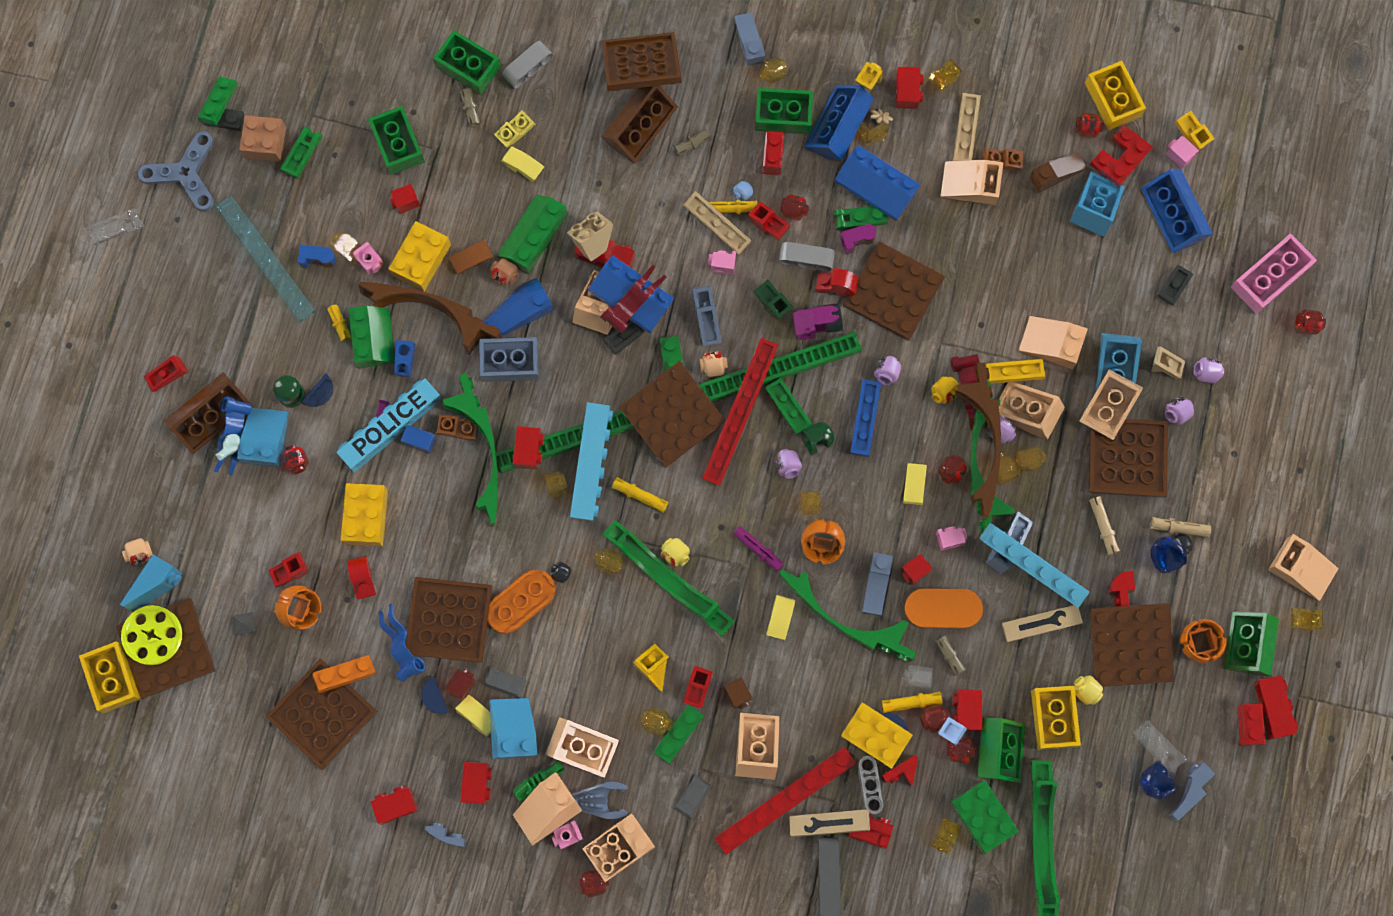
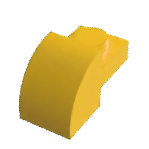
M1191 110L1174 122L1183 136L1198 150L1215 139L1206 125H1201Z

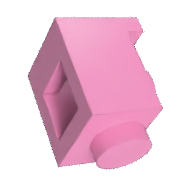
M368 242L353 252L355 259L369 275L378 272L384 264Z
M726 251L709 254L708 265H711V272L733 275L736 251H732V254Z
M955 526L944 529L945 532L942 529H938L936 532L941 551L963 546L966 543L965 540H967L965 528L956 529Z
M575 820L553 831L554 835L551 836L555 847L560 846L561 849L584 840ZM564 832H568L570 834V837L567 840L563 839L562 834Z

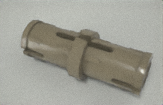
M470 88L461 90L460 94L464 104L463 111L466 112L469 127H476L481 123L472 90Z
M704 129L694 136H688V139L675 145L674 148L680 157L692 149H697L699 145L712 138L709 131Z
M947 636L935 641L944 655V661L948 662L955 676L966 670L957 656V650L954 651Z

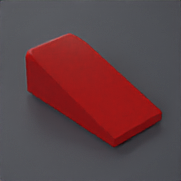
M172 355L145 375L144 378L152 392H156L182 377L188 370L180 357Z

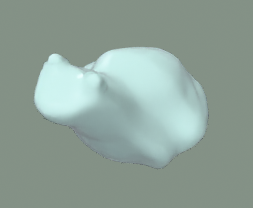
M229 434L224 439L222 450L216 454L218 460L221 461L239 450L240 437L237 434Z

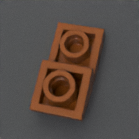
M988 148L983 150V160L1003 162V170L1023 169V151L1007 148L1003 151Z
M483 240L449 258L456 273L461 274L494 256L486 240Z
M439 415L437 434L476 441L478 428L470 420L459 419L457 416Z

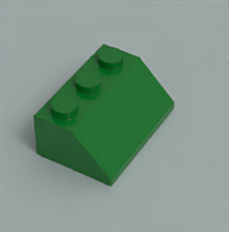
M374 306L348 308L354 363L358 369L395 364L390 309Z
M1232 612L1224 669L1251 675L1271 676L1279 618L1268 613Z
M982 718L978 778L1021 783L1025 735L1024 723L1003 718Z

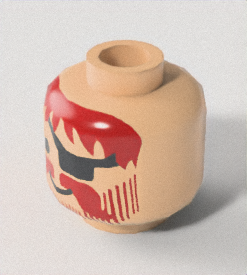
M719 351L704 353L702 358H700L701 373H704L706 377L722 376L724 369L728 368L727 358L722 357Z
M142 538L127 542L125 550L122 551L125 562L130 561L132 566L148 562L150 556L153 555L148 541H144Z

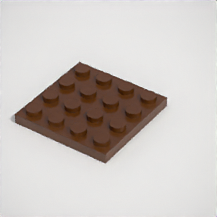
M674 32L602 40L608 91L682 83Z
M879 241L858 277L856 295H848L843 306L910 341L945 276Z
M681 361L675 363L619 406V409L665 468L726 422Z
M1125 419L1114 440L1090 427L1088 493L1167 497L1168 421Z
M415 577L405 644L407 649L413 656L483 663L493 586Z
M191 598L164 607L178 618L182 628L180 647L169 660L157 665H145L133 660L125 652L141 699L216 671ZM159 612L156 615L158 623L163 622L166 618L164 612ZM145 615L136 618L138 625H142L146 621ZM124 623L116 626L120 640ZM169 628L166 632L167 637H175L176 629ZM142 631L143 633L147 634V636H149L150 639L157 638L161 640V638L157 637L154 634V631L152 633ZM131 632L127 636L129 643H133L137 639L135 632ZM160 646L157 650L158 655H166L167 647ZM141 648L138 651V657L141 659L145 658L148 654L146 648Z
M1169 603L1090 608L1094 679L1102 687L1174 682Z
M320 658L265 717L321 770H324L378 711L349 684L319 693L312 674L330 668Z

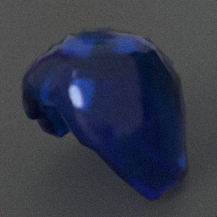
M1163 536L1157 539L1150 549V556L1155 569H1158L1163 574L1171 573L1173 570H1178L1187 564L1188 556L1176 539Z
M1161 761L1153 763L1141 775L1140 786L1148 797L1160 800L1167 798L1176 790L1174 780Z

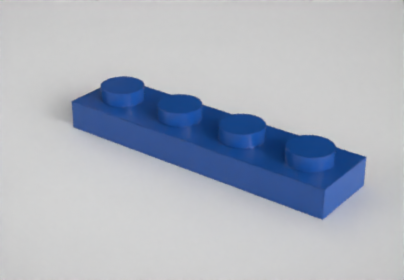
M862 380L850 454L869 457L881 382Z

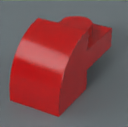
M761 201L748 214L752 223L764 234L768 233L778 241L790 228L788 222L777 216L773 209Z
M833 268V271L830 273H818L815 290L818 293L836 292L838 296L856 295L858 277L848 270Z
M300 552L282 560V563L268 570L276 588L295 579L299 580L309 572Z
M367 555L348 560V572L357 600L375 596L377 593Z
M1125 571L1110 583L1108 594H1116L1114 596V606H1129L1128 593L1135 591L1134 572Z
M694 665L683 703L702 709L713 671Z

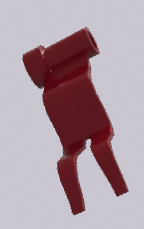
M652 265L614 308L609 306L600 318L605 322H609L618 332L622 333L628 327L626 322L667 276L663 275L643 292H640L656 267Z
M975 354L961 358L959 356L951 357L952 371L958 372L961 385L976 383L974 367L977 363H980L978 355ZM963 399L969 418L970 430H972L974 425L973 405Z

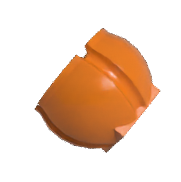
M815 519L803 531L801 545L805 556L814 563L821 561L825 565L839 559L844 551L846 538L838 523L831 520ZM816 533H824L834 537L831 540L814 536Z
M294 585L282 590L279 594V600L275 603L274 612L282 625L293 630H302L311 627L317 622L319 618L316 615L321 613V601L319 596L310 588ZM295 597L299 600L291 616L288 614V608L292 598Z
M1199 619V621L1194 620L1182 630L1180 636V644L1184 646L1182 649L1183 653L1190 660L1200 664L1216 661L1222 656L1226 648V638L1223 637L1224 630L1216 622L1209 619ZM1205 632L1210 650L1196 653L1191 635Z

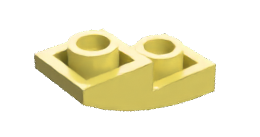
M521 110L494 135L508 148L522 138L536 124Z
M510 147L501 160L502 163L515 173L519 171L531 182L535 181L544 168L538 161L514 147Z
M908 463L903 503L923 505L927 465Z
M776 595L766 635L783 640L786 639L795 605L794 599Z
M468 695L455 709L458 714L471 722L475 729L487 737L491 733L490 712Z

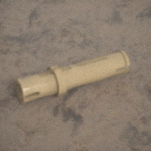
M1096 497L1098 505H1096L1094 498L1090 499L1089 502L1101 532L1100 538L1104 540L1107 554L1112 555L1111 546L1115 553L1120 552L1114 537L1116 534L1111 529L1101 500L1102 498Z
M1152 517L1150 524L1152 530L1167 531L1169 534L1174 532L1207 538L1211 534V525L1176 521L1174 518L1160 519Z

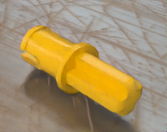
M338 305L328 307V313L333 321L332 326L336 328L341 342H345V339L347 341L350 340L352 336L346 325L347 320L343 318Z

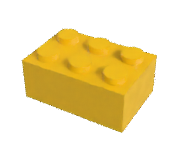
M1123 61L1088 74L1085 85L1108 130L1142 117L1146 106Z
M415 221L388 268L391 276L425 292L451 246L449 237Z
M346 483L341 541L345 545L383 547L388 489L385 485Z
M116 641L79 656L98 712L106 713L141 699L121 643Z
M1062 686L1033 689L1031 696L1037 750L1076 748L1081 746L1075 687Z
M863 702L841 735V737L891 769L913 736V734Z

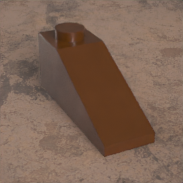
M1079 153L1049 161L1033 169L1029 178L1037 192L1040 193L1087 170V167Z

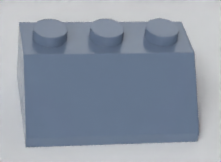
M537 337L480 339V377L482 382L539 380Z

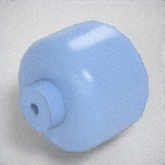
M746 181L739 182L733 188L734 197L746 201L753 195L752 186Z

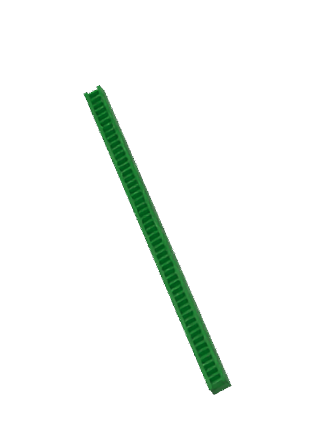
M853 332L773 359L762 386L775 382L779 378L784 379L861 353L862 347L859 344L857 333ZM748 368L698 385L712 403L731 397L738 393ZM622 411L613 413L612 422L607 423V429L610 430L609 437L635 429ZM584 423L545 436L544 445L540 446L539 452L542 453V460L580 448ZM515 446L495 453L502 474L517 469L513 465Z

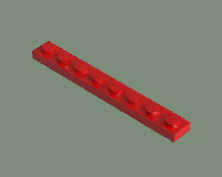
M760 338L703 474V480L720 486L776 353L778 344Z
M845 747L719 834L715 837V840L725 855L855 765L856 762Z

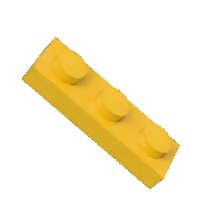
M1043 359L987 363L985 365V368L989 369L990 378L987 381L990 384L1045 379Z

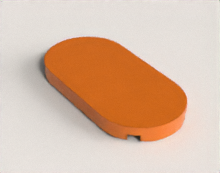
M541 570L527 571L490 601L488 623L492 629L503 634L515 632L545 608L555 596L556 588L552 577Z
M919 589L909 595L905 602L904 610L908 620L919 628L966 629L972 627L980 620L983 614V604L976 593L967 589Z

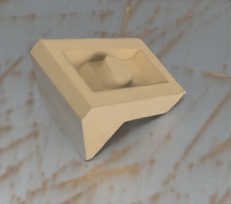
M1158 347L1151 372H1164L1174 379H1181L1185 361L1166 349Z

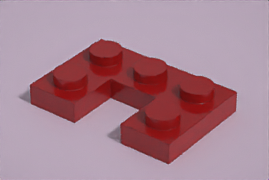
M1123 125L1112 138L1113 142L1125 150L1121 157L1116 160L1102 149L1090 163V166L1117 187L1122 185L1153 148L1152 145L1126 125Z

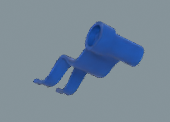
M230 397L223 398L221 410L226 412L225 429L218 440L219 452L223 448L224 439L229 434H237L241 438L244 430L245 414H250L251 404L235 401L234 398ZM237 452L230 455L229 475H233L236 467ZM225 458L221 461L218 460L214 472L219 471Z
M391 603L388 605V619L398 633L387 626L382 610L378 612L379 625L392 638L391 655L400 667L396 676L403 682L411 676L423 672L425 664L422 659L414 658L405 645L406 629L394 618L393 605Z

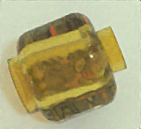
M776 56L762 62L759 73L762 80L773 84L786 77L788 67L784 59Z
M604 547L602 551L598 550L593 559L596 562L595 568L610 576L618 573L623 564L621 554L608 547Z
M652 707L644 712L641 725L644 726V730L647 733L661 736L666 730H670L672 719H669V713L666 710Z

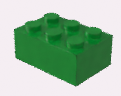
M455 30L452 31L433 57L437 69L479 95L484 92L501 68L499 57Z
M758 88L755 131L810 134L813 91Z
M403 106L368 118L390 175L425 162Z
M986 780L949 803L982 854H986L1019 832Z

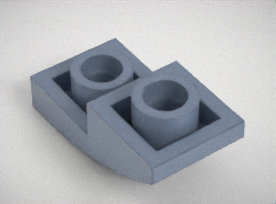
M431 823V826H426L425 828L428 833L443 842L466 847L467 839H463L462 834L450 833V837H447L448 829L443 828L444 824Z

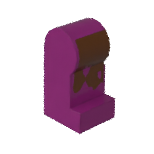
M866 224L841 232L840 240L846 255L853 253L854 247L858 245L873 243L877 233L876 228L873 225Z

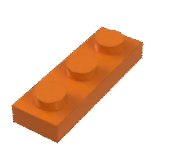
M367 655L314 672L312 677L318 692L321 693L374 676L376 671L370 656Z

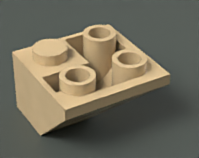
M597 211L589 214L581 223L575 224L567 234L582 254L590 261H593L607 251L613 224Z

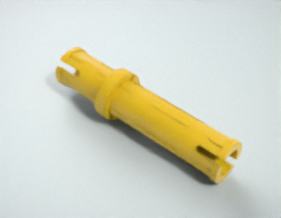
M737 199V201L709 203L720 213L741 214L743 212H751L757 205V200L740 201V199Z
M616 477L612 489L620 491L627 495L626 497L636 499L664 513L669 503L668 501L636 487L637 485L634 483L630 484Z
M941 692L930 694L918 693V695L882 700L883 713L919 707L924 709L925 706L942 704Z

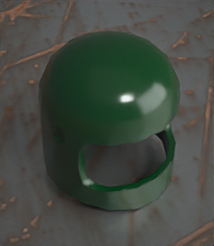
M281 376L273 385L275 397L286 407H297L305 398L303 386L293 376ZM301 388L302 396L298 402L292 405L283 403L294 400L299 395Z
M818 422L801 430L803 441L810 456L817 454L816 445L823 444L826 448H829L834 443L833 431L825 422Z

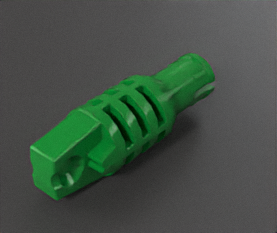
M558 760L545 770L540 769L538 773H534L529 779H525L513 792L521 802L527 799L539 783L555 772L559 775L566 770Z

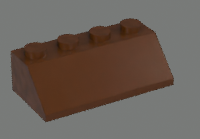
M660 86L638 88L601 137L613 150L631 162L636 163L677 110L678 106Z
M224 372L164 420L168 428L192 454L196 453L225 429L226 412L221 410V403L224 397L234 398L235 401L251 404Z

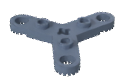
M205 131L197 133L179 163L142 166L138 171L140 180L149 185L181 183L197 209L202 212L210 210L214 205V200L197 172L206 159L209 150L213 147L212 136ZM201 138H208L207 144H199ZM183 169H186L188 171L187 176L183 174ZM150 170L153 172V175L148 179L144 178L145 171ZM207 197L209 199L208 203L201 206L199 204L200 199Z

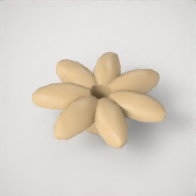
M881 109L870 111L872 113L870 118L876 119V122L879 124L883 122L889 124V121H893V118L889 116V112L883 113Z

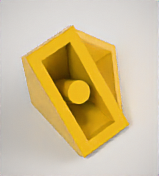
M654 644L640 655L633 664L661 692L663 691L666 663L669 656Z

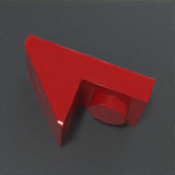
M917 755L882 775L881 778L884 783L888 781L891 784L901 778L899 774L902 773L911 787L918 761Z

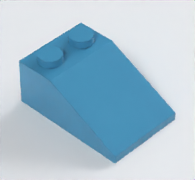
M1090 172L1070 222L1104 237L1113 222L1125 186L1117 187L1107 178Z
M1101 333L1095 393L1109 369L1136 384L1142 345L1140 337Z
M252 408L240 439L237 459L242 464L280 468L289 412Z
M152 555L120 605L132 612L144 607L170 591L174 586H177L182 578V572L157 556Z
M529 698L489 700L493 760L537 756L536 733Z

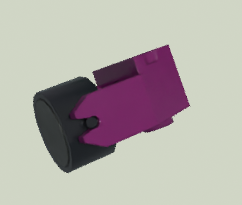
M835 303L823 305V307L800 309L793 313L796 340L815 339V333L843 331L840 304Z

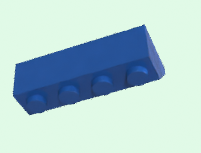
M836 85L804 147L829 160H842L874 98L861 85Z
M859 145L849 155L834 180L837 184L896 221L914 199L920 187L919 183Z
M1169 169L1141 187L1172 253L1198 244L1213 235L1181 169Z
M612 255L592 282L588 291L614 308L642 275ZM647 279L640 292H643L653 283ZM658 287L629 320L648 333H651L674 300V297Z

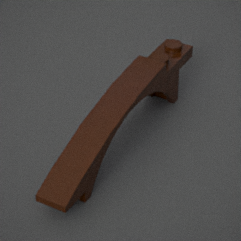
M360 282L358 284L360 293L374 301L372 305L374 307L383 308L396 303L416 302L441 310L458 326L463 337L465 353L468 355L472 353L481 338L501 339V332L497 327L489 326L477 317L473 318L470 308L441 296L412 288L382 283Z
M984 362L977 363L974 367L976 383L957 385L954 389L955 395L970 402L982 414L993 437L994 459L990 473L984 484L971 496L972 502H980L982 520L989 518L1000 468L1001 449L998 399L990 400L993 397L991 386L988 387L987 379L990 378L989 369L985 368Z

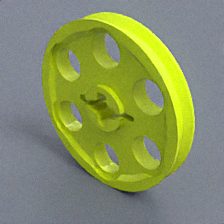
M145 606L134 611L126 619L121 632V641L125 652L133 660L145 665H157L169 660L177 652L182 641V628L178 618L169 610L160 606ZM159 612H164L166 615L165 620L158 623L156 615ZM140 614L146 616V621L142 625H138L136 622V618ZM169 628L176 629L175 637H167L166 632ZM142 631H146L148 633H152L154 631V634L157 637L161 638V640L157 638L150 639V637ZM131 632L137 634V639L133 643H129L127 640V636ZM160 646L167 647L166 655H158L157 650ZM141 648H146L148 650L147 656L143 659L139 658L138 651Z

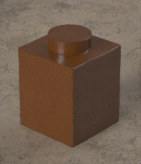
M742 677L724 686L734 709L739 707L742 710L751 705L749 701L752 700V696Z

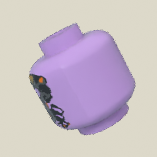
M893 356L880 358L874 371L877 381L883 385L895 383L901 372V364Z
M1205 357L1196 362L1194 375L1201 382L1216 383L1223 377L1224 368L1218 359Z
M1184 397L1174 399L1165 407L1166 419L1175 425L1185 423L1194 415L1192 402Z
M1001 415V444L1014 439L1016 436V426L1008 418ZM987 425L988 435H989L991 438H993V437H992L991 430H990L989 426Z
M783 449L778 452L774 459L779 475L787 479L796 477L802 468L798 454L793 450Z

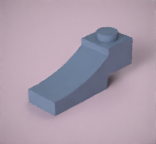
M753 13L734 16L746 64L752 65L764 62L765 53L755 25Z
M711 285L691 288L702 345L722 343Z
M1017 511L1013 515L1005 533L1023 545L1033 522ZM992 548L986 564L1002 574L1010 568L1012 561Z
M873 553L862 613L876 616L882 615L893 556Z
M1204 762L1200 764L1195 763L1187 770L1189 774L1186 776L1188 782L1185 792L1178 805L1168 815L1173 821L1180 820L1207 794L1201 787L1215 773Z

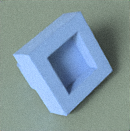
M948 717L938 734L957 745L967 728Z

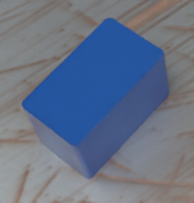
M407 425L400 441L403 445L430 454L436 437L434 434Z

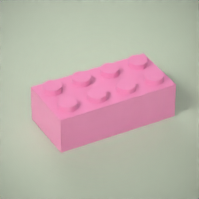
M1290 233L1238 278L1231 288L1258 314L1311 268L1317 260Z

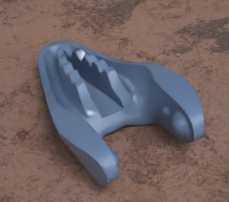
M606 782L572 794L582 809L581 812L606 819H617L628 815V812L624 809L611 812L607 805V796L611 790L624 792L628 789V786L622 783Z

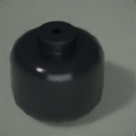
M1179 535L1172 541L1176 554L1182 553L1185 556L1193 549L1192 541L1187 535Z
M559 562L557 565L554 564L550 570L552 572V579L559 583L566 582L571 574L570 566L563 562Z

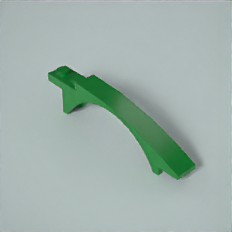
M467 373L459 375L463 394L443 399L444 409L458 413L477 426L488 443L492 457V474L486 490L476 502V507L478 511L486 510L492 527L495 526L498 483L494 438L486 407L478 408L480 402L478 396L473 395L472 389H474L472 378H468Z
M978 410L976 411L971 434L969 460L971 496L984 484L977 464L976 446L980 430L986 420ZM994 496L990 516L986 520H982L980 502L976 503L977 514H980L981 522H978L979 532L983 533L990 522L992 523V518L1012 516L1014 514V507Z
M615 520L603 533V536L635 565L721 637L735 623L732 618L719 608V604L696 590L673 572L630 530L628 531Z
M781 570L779 576L790 590L817 616L841 634L872 652L875 646L878 645L880 646L879 650L887 654L892 652L897 655V659L906 663L907 661L912 662L916 652L899 644L908 622L903 620L892 627L876 631H862L846 627L829 617L818 605L810 588L808 573L802 571L798 578Z
M1032 760L1031 826L1037 916H1059L1060 897L1057 889L1053 855V811L1057 781H1053L1052 761Z

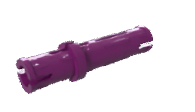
M742 526L735 530L733 536L759 556L760 561L766 562L775 572L782 568L784 562L777 558L770 548L764 547Z

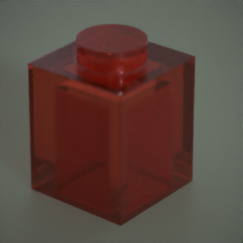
M457 669L445 690L463 701L477 681L473 679L474 674L464 669L462 672Z

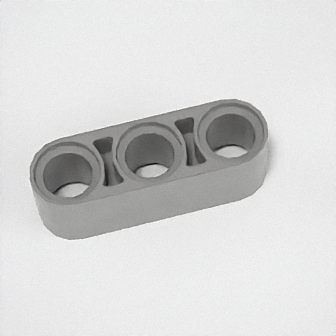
M537 41L508 65L502 72V76L514 89H517L546 65L553 57V53L541 41Z
M783 242L781 244L779 263L820 271H832L835 251L824 247Z
M865 756L858 762L863 806L865 810H869L871 815H875L883 808L878 768L873 757ZM868 760L872 763L870 771H865L862 768L863 761ZM867 780H872L875 783L873 791L866 789L865 783ZM870 800L877 801L879 805L878 810L872 811L869 809L868 803Z

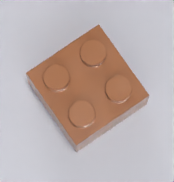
M245 115L239 149L243 157L281 162L286 132L283 120Z

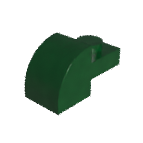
M768 279L753 291L765 306L764 309L777 320L793 308L782 292L779 293Z

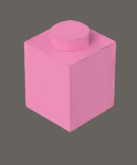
M1182 135L1178 140L1175 138L1167 146L1169 150L1166 155L1183 169L1196 156L1199 150Z

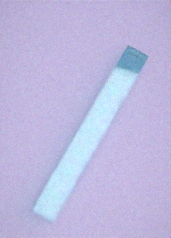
M230 196L216 205L299 322L315 313L314 308L234 198Z

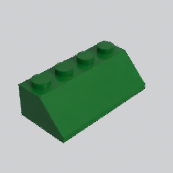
M536 195L497 257L510 261L518 269L529 275L568 215L567 206L551 197Z

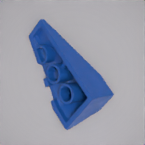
M536 278L520 286L483 323L497 327L502 337L553 312V307L544 288Z

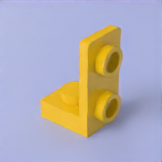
M866 62L855 82L871 92L876 82L880 84L882 81L883 71L876 63L872 62L870 64Z

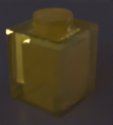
M820 491L800 492L801 516L820 515Z

